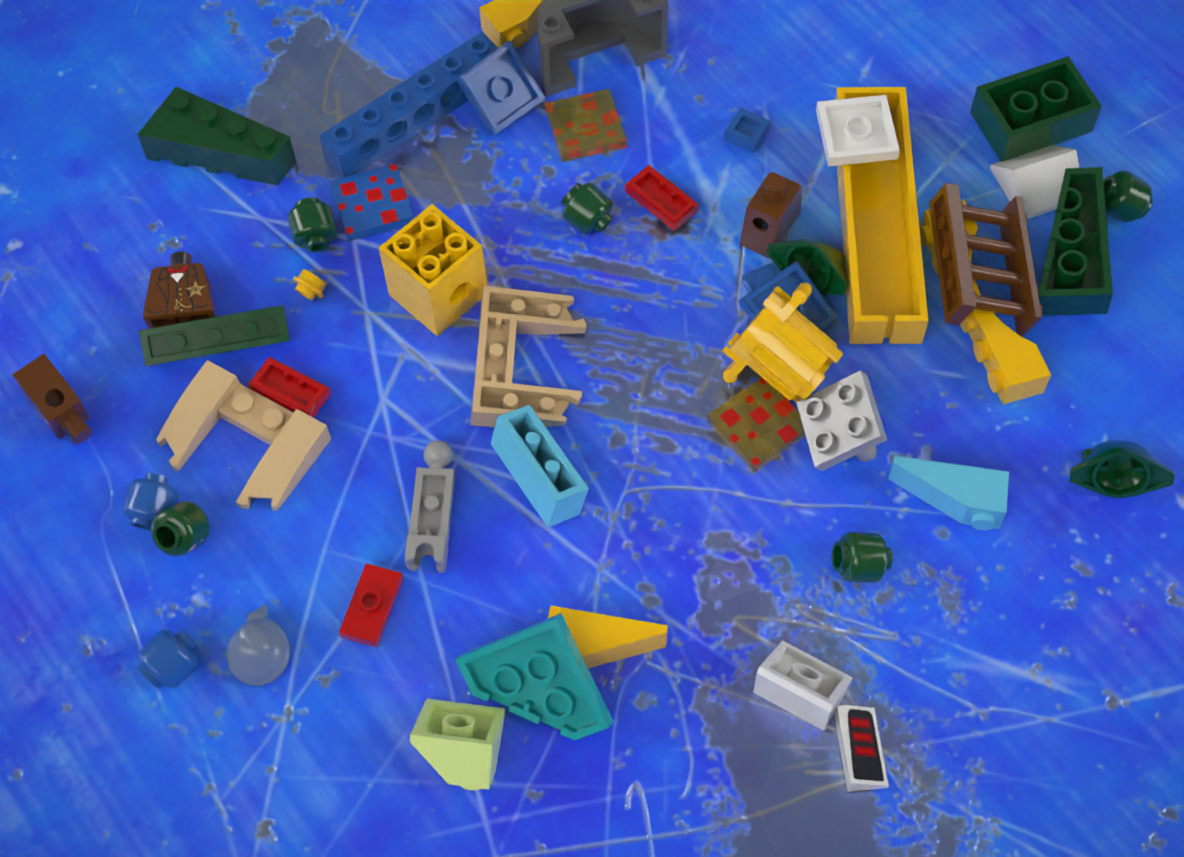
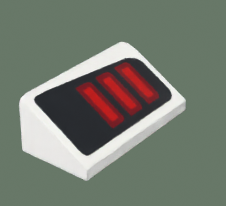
M851 705L836 706L834 718L847 792L888 788L875 709Z

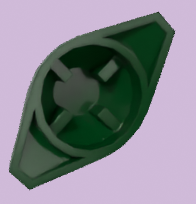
M799 239L769 243L766 254L781 271L797 261L821 294L844 295L847 292L849 282L843 271L845 257L836 247L818 239Z
M1110 440L1098 444L1093 449L1083 450L1081 453L1082 462L1070 469L1069 482L1104 496L1127 498L1171 486L1174 483L1175 474L1171 469L1155 460L1142 446L1129 441Z

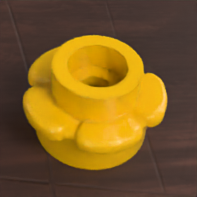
M303 269L298 277H293L294 282L297 283L295 291L305 298L313 301L315 296L319 298L324 296L322 292L327 284L313 273Z

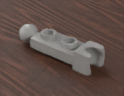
M436 440L430 442L423 453L424 461L429 468L417 467L410 527L405 551V563L412 572L418 569L420 559L426 555L434 557L437 563L436 569L439 573L445 572L447 567L455 471L454 469H444L450 464L453 457L451 447L444 441Z

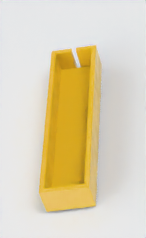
M837 87L835 100L886 95L900 150L896 160L837 165L842 247L845 257L844 273L849 282L846 292L849 344H882L883 338H889V344H922L928 325V311L906 87Z

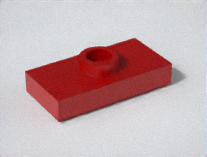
M650 165L625 184V192L674 232L698 212L699 204Z
M270 356L248 383L251 390L294 413L298 409L313 418L331 395L329 387Z
M365 564L339 630L341 638L378 647L404 579L402 573Z

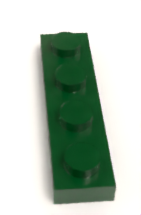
M284 305L138 330L145 366L291 340Z

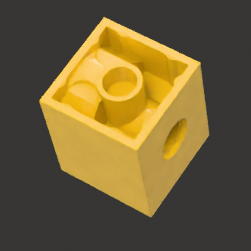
M433 204L379 247L389 295L437 337L482 299L483 287L488 286L483 246Z

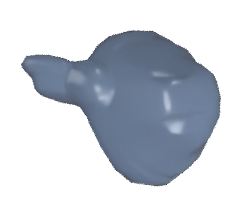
M262 605L248 614L247 621L235 632L228 644L226 656L229 669L238 680L247 685L261 686L272 683L281 676L289 662L290 645L283 629L276 622L268 618L267 605Z

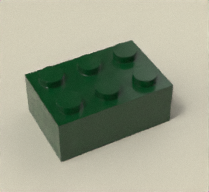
M1069 56L978 86L970 113L999 160L1003 162L1092 132L1102 106Z

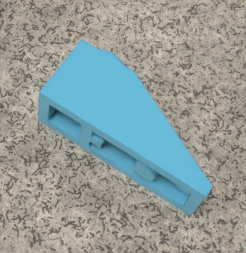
M901 456L893 457L888 478L890 481L961 524L972 525V527L978 530L1000 529L1007 513L1008 471Z

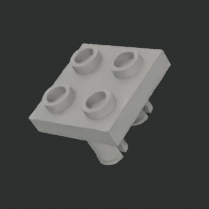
M861 370L808 396L805 400L802 399L796 402L814 467L821 471L853 456L864 462L870 461L877 454V447L875 446L887 441L868 376Z

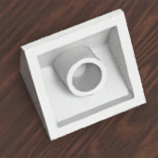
M1051 145L1003 162L991 164L990 169L1009 202L1015 196L1022 197L1024 212L1027 215V219L1057 210L1065 168H1079V162L1075 149Z
M782 640L760 665L756 674L753 693L825 731L835 712L836 706L842 700L853 677Z

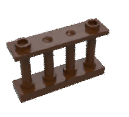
M945 183L929 202L945 323L959 326L973 310L1014 316L1016 333L1024 336L1042 318V305L1039 302L1027 230V215L1024 212L1022 197L1015 196L1001 212L964 205L960 198L959 185ZM964 219L1000 226L1002 240L968 234L965 230ZM968 249L1004 255L1006 270L972 264L969 260ZM972 279L1009 285L1011 301L977 295L974 291Z

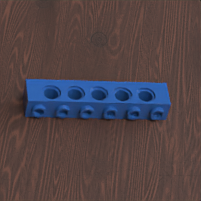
M481 32L319 135L325 161L341 178L357 174L456 110L469 100L455 78L498 47Z

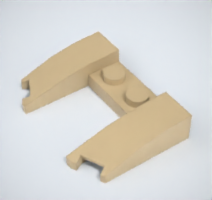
M492 286L483 287L470 425L495 427L498 416L527 405L532 407L545 427L565 425L567 418L563 416V413L570 403L579 404L582 398V391L514 384L512 379L516 334L585 333L586 322L584 318L573 321L567 307L574 303L573 296Z
M208 360L192 379L156 438L160 447L166 443L169 444L175 454L169 459V462L177 472L220 418L269 444L270 447L258 463L236 503L242 509H249L252 498L272 499L271 507L273 511L279 510L331 440L326 424L298 409L294 413L240 384L236 375Z

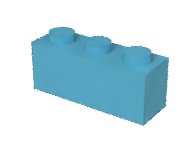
M527 405L498 416L490 444L546 526L551 527L580 515L589 488L532 407Z

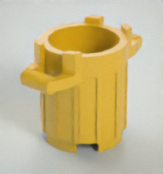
M799 284L792 297L779 286H776L764 301L763 305L765 307L741 335L736 333L727 343L730 348L725 346L722 350L733 360L723 373V379L727 383H734L742 373L743 368L748 365L789 401L792 399L796 403L802 399L805 400L826 377L824 373L833 362L837 364L843 352L837 348V344L796 310L798 305L805 303L812 292L810 284Z

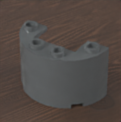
M545 0L539 11L537 21L541 85L545 97L576 87V78L567 63L568 61L622 43L627 47L636 66L666 57L668 1Z

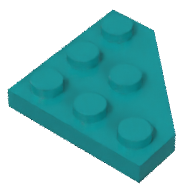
M561 613L465 652L455 659L473 696L484 701L491 699L509 707V712L536 724H539L541 721L561 730V735L574 741L607 729L614 722Z

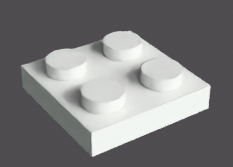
M886 95L817 102L816 113L828 166L898 159L900 150Z

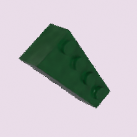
M179 87L173 89L137 134L147 160L158 162L161 158L171 160L177 166L187 167L188 164L205 167L207 172L219 174L220 171L235 173L237 178L277 186L296 163L290 136Z
M1102 167L1065 168L1038 292L1039 302L1042 305V316L1107 314L1113 290Z

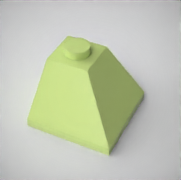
M426 699L410 734V743L448 784L461 786L463 789L472 791L489 789L496 771L505 708Z

